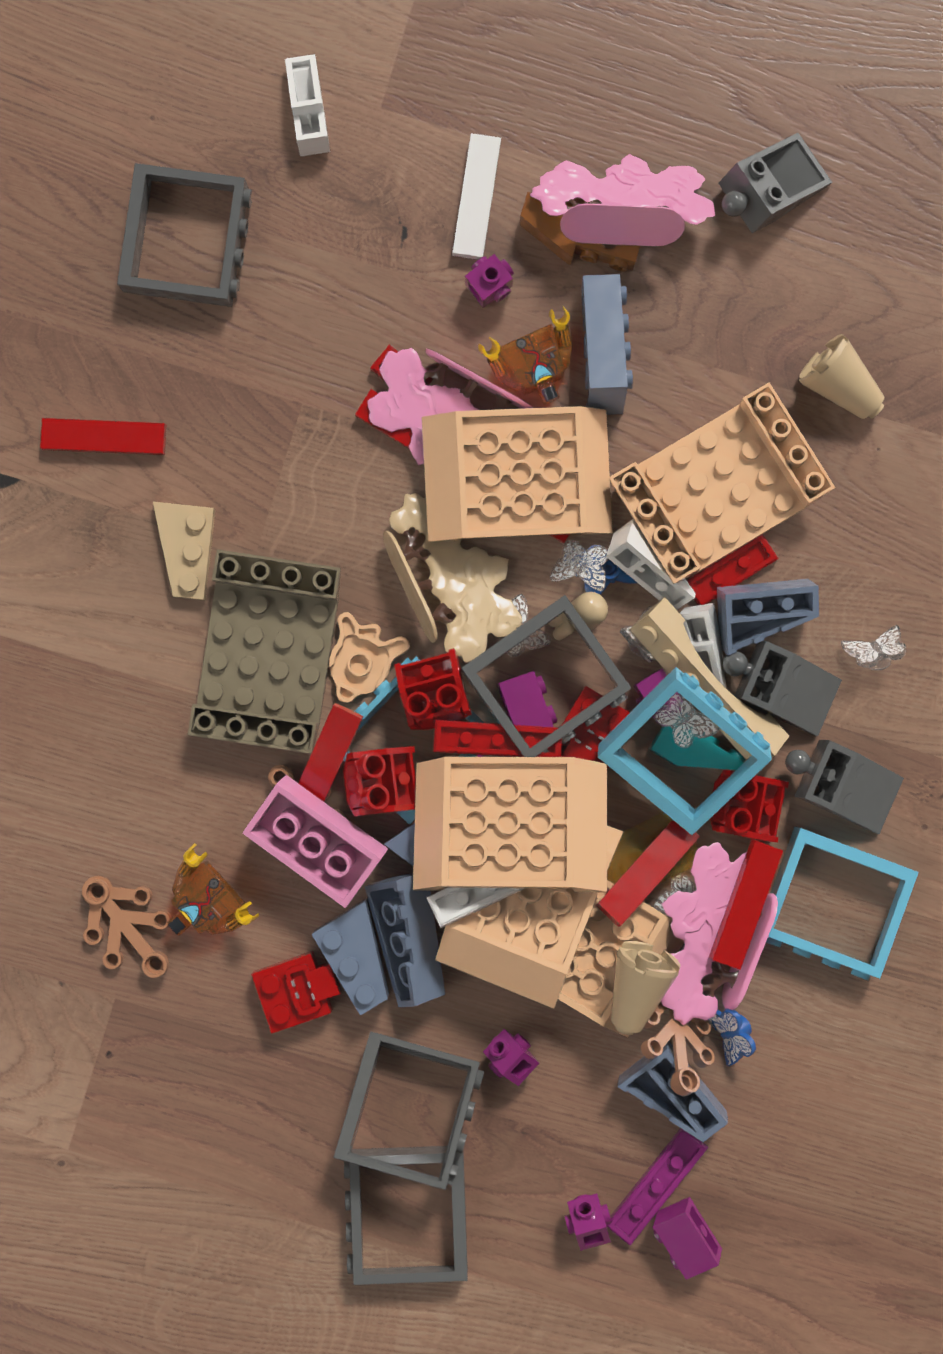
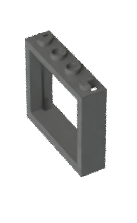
M135 163L117 281L120 289L124 293L232 307L233 297L237 298V292L240 289V281L236 279L237 268H242L244 262V250L240 249L241 240L246 238L248 233V219H245L246 208H251L252 189H249L246 179ZM152 181L233 192L220 289L138 278Z
M566 595L461 668L463 675L524 757H536L541 752H549L547 748L561 738L563 745L577 735L573 729L583 722L588 727L602 717L599 712L609 704L612 708L621 704L628 698L625 692L631 689L628 682ZM564 613L616 687L530 748L477 673Z
M370 1031L334 1158L442 1190H446L448 1184L454 1186L459 1166L453 1165L456 1152H463L467 1134L462 1133L465 1120L471 1122L476 1103L471 1102L470 1099L473 1089H480L484 1071L479 1070L480 1062ZM381 1047L468 1072L439 1178L351 1153Z
M447 1146L352 1149L351 1153L393 1165L443 1163ZM464 1149L462 1153L456 1152L453 1165L459 1166L454 1186L452 1185L454 1265L364 1268L360 1165L344 1161V1178H350V1191H345L346 1211L351 1210V1222L346 1223V1241L352 1242V1254L347 1255V1273L353 1274V1285L468 1281Z

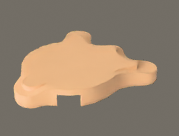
M344 612L339 615L337 620L340 635L337 644L332 649L329 658V668L336 685L337 698L343 703H351L359 696L374 692L387 679L392 663L396 658L408 652L410 643L402 636L383 642L379 638L381 634L379 625H359L352 614Z

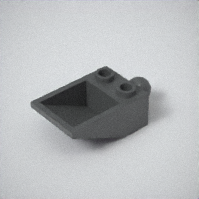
M796 133L737 162L718 184L726 194L722 200L723 211L731 217L740 215L750 231L754 233L775 222L828 187L832 181L800 134Z
M768 641L756 644L749 663L746 656L741 652H736L729 656L726 655L723 660V668L727 674L731 676L743 674L734 695L737 699L747 706L765 714L769 713L772 717L814 736L819 735L842 680ZM767 658L770 664L768 668L764 669L762 666ZM755 686L757 688V694L756 696L752 697L750 696L753 687Z
M819 740L811 759L803 750H793L785 759V765L791 773L796 775L804 773L795 797L876 834H880L902 784L903 777L831 740ZM830 756L831 763L828 766H826V763ZM818 784L819 790L816 794H813Z

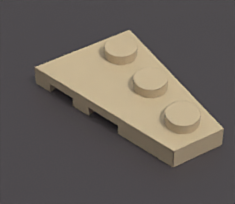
M153 502L173 597L205 601L216 510L210 507Z

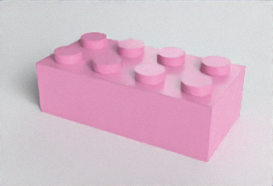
M287 775L275 785L242 833L344 908L347 907L388 850L380 842Z

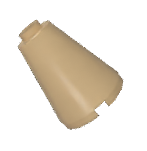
M843 334L837 335L825 344L828 349L821 354L817 352L809 360L799 375L801 378L799 381L807 388L859 418L865 419L869 416L872 419L883 409L884 395L848 338Z
M626 941L623 942L622 947H619L617 951L611 1021L615 1025L616 1030L625 1035L641 1032L679 974L681 965L678 960L665 950H663L661 955L653 952L654 945L648 943Z

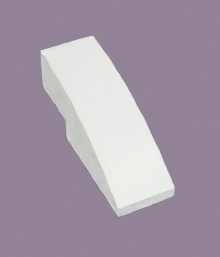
M315 54L285 59L300 156L330 152Z
M714 603L685 607L680 614L685 619L683 624L692 645L707 668L726 688L722 644Z

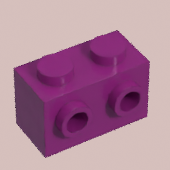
M532 671L497 684L508 718L513 725L554 727L553 724L557 723L552 705L546 706L543 694H546L547 690L542 676L536 677L535 672Z
M690 1196L658 1210L653 1225L654 1235L659 1243L664 1244L669 1252L673 1266L677 1270L680 1269L686 1280L719 1266L722 1248Z

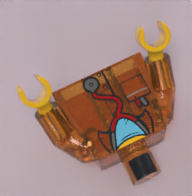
M564 306L562 307L564 315L560 319H555L552 309L549 311V317L555 325L554 329L552 324H549L503 346H500L496 340L489 337V340L492 342V348L489 351H485L483 345H478L479 352L488 358L487 362L498 381L514 391L521 390L524 395L537 390L544 405L560 398L554 382L564 377V370L570 365L572 342L569 326L567 325L570 315Z
M194 843L184 853V860L177 869L172 891L175 896L171 902L179 912L167 922L172 931L180 936L192 925L199 934L207 931L212 935L233 932L241 926L248 925L256 920L259 914L252 916L248 912V906L252 903L250 901L246 903L208 860L203 861L208 855L207 852H204L201 856L195 853L194 848L197 844Z

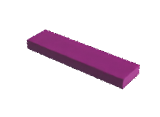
M680 1128L611 1214L612 1223L606 1224V1227L628 1245H631L705 1153L708 1146Z

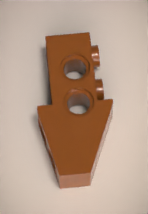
M527 192L520 215V226L567 264L571 265L574 254L580 255V259L586 262L597 263L598 260L608 263L610 268L617 271L625 272L627 269L633 271L640 246L617 245L615 248L608 249L602 244L572 241L565 237L561 231L560 221L563 214L558 216L547 214L543 211L541 201L531 197L530 194L532 192ZM574 198L577 205L587 204L582 198ZM569 201L565 202L566 206L573 207Z

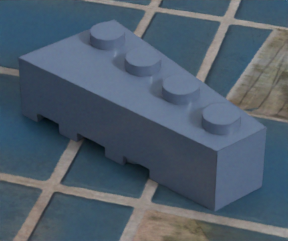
M620 274L584 275L581 297L583 331H586L584 334V359H588L585 365V390L589 389L586 407L604 409L607 415L623 414L627 389H632L633 387L632 370H627L626 361L631 359L630 342H625L624 333L629 331L628 314H623L622 305L627 304L626 286H621Z
M413 873L394 876L364 886L398 1007H414L445 995L441 963L435 961L439 947L434 913L427 900V897L431 896V891L413 890Z

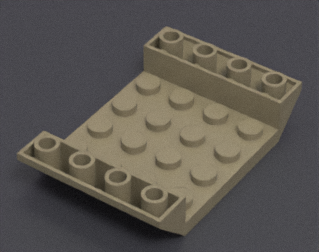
M217 549L212 580L216 584L197 704H192L187 735L312 753L320 725L329 658L339 603L341 568Z

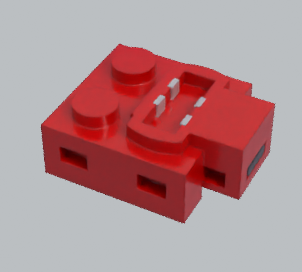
M584 686L560 726L603 696L588 686ZM610 704L599 711L602 717L588 727L583 722L573 729L577 735L563 744L565 749L561 753V757H575L604 763L598 758L599 743L630 712L620 706L612 708Z
M313 951L255 970L251 974L271 1034L330 1014L333 1008L329 998L342 992L339 980L330 964L327 962L318 966Z

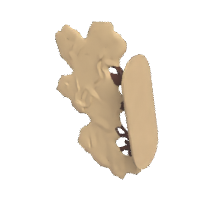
M417 493L405 494L403 506L391 513L389 522L395 531L407 536L406 548L402 551L393 534L389 531H384L383 538L388 556L427 638L432 643L437 640L435 620L445 623L448 630L444 642L445 651L449 652V649L455 648L457 656H461L463 661L468 663L486 651L489 633L496 637H506L521 626L522 616L512 600L494 593L495 586L506 579L509 559L496 555L490 557L485 550L478 547L465 550L460 545L461 539L459 541L428 542L426 497L423 498ZM414 527L416 530L413 535H410L408 530ZM420 533H423L426 540L423 546L415 551L413 547L417 545L414 540ZM426 551L429 555L422 557L419 553ZM414 557L425 561L430 569L429 578L420 583L416 582L407 563L408 560ZM426 588L431 590L432 594L441 601V604L433 613L430 612L421 593V590ZM453 612L456 614L454 619H448L445 616Z

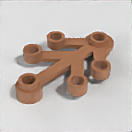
M94 876L89 878L82 888L83 899L90 905L88 925L83 933L85 942L95 945L103 940L104 931L100 927L102 909H104L110 917L107 952L103 956L104 966L108 969H116L123 963V954L120 952L123 933L143 958V972L151 978L163 975L169 967L167 956L162 952H155L133 924L150 925L158 930L167 928L168 924L172 921L170 913L166 910H159L155 913L121 910L114 900H133L137 905H145L152 899L151 889L146 886H140L136 889L113 887L111 881L106 877ZM97 885L103 888L104 893L101 897H97L94 894V888ZM139 890L147 893L145 901H140L137 898ZM159 914L166 917L165 925L157 923L156 918ZM91 929L96 930L99 934L96 941L91 940L89 937ZM110 954H115L118 957L116 965L108 961ZM154 958L161 960L162 966L160 969L153 968L152 960Z
M662 1002L659 1003L650 1017L651 1021L648 1020L644 1028H652L660 1022V1015L667 1009V1007L662 1005ZM669 1009V1021L654 1037L642 1043L641 1051L646 1058L654 1059L663 1053V1047L672 1038L676 1072L672 1075L670 1085L676 1094L688 1096L699 1089L700 1079L698 1074L688 1067L686 1043L694 1051L693 1061L698 1067L705 1068L713 1064L715 1060L713 1051L699 1039L710 1033L711 1024L709 1020L693 1018L690 1020L689 1026L687 1023L682 1025L680 1021L675 1020L674 1010Z

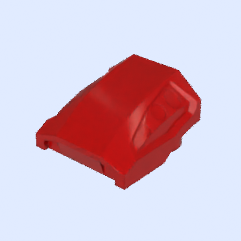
M455 648L449 649V652L416 662L401 665V663L394 664L399 693L408 726L411 730L434 729L435 720L462 721L472 714Z
M414 746L347 753L343 773L346 799L354 817L415 810L416 779L412 754L415 752Z
M724 769L714 783L713 792L735 771ZM755 775L710 818L712 830L778 843L777 830L785 788H788L789 782Z

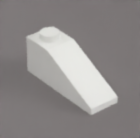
M634 519L613 533L606 557L660 601L665 597L676 610L695 598L696 594L686 579L676 584L672 583Z

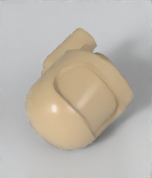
M585 592L571 602L590 630L600 625L608 614V606L605 599L596 592ZM564 613L548 623L550 626L555 627L553 637L559 641L572 634L575 629Z

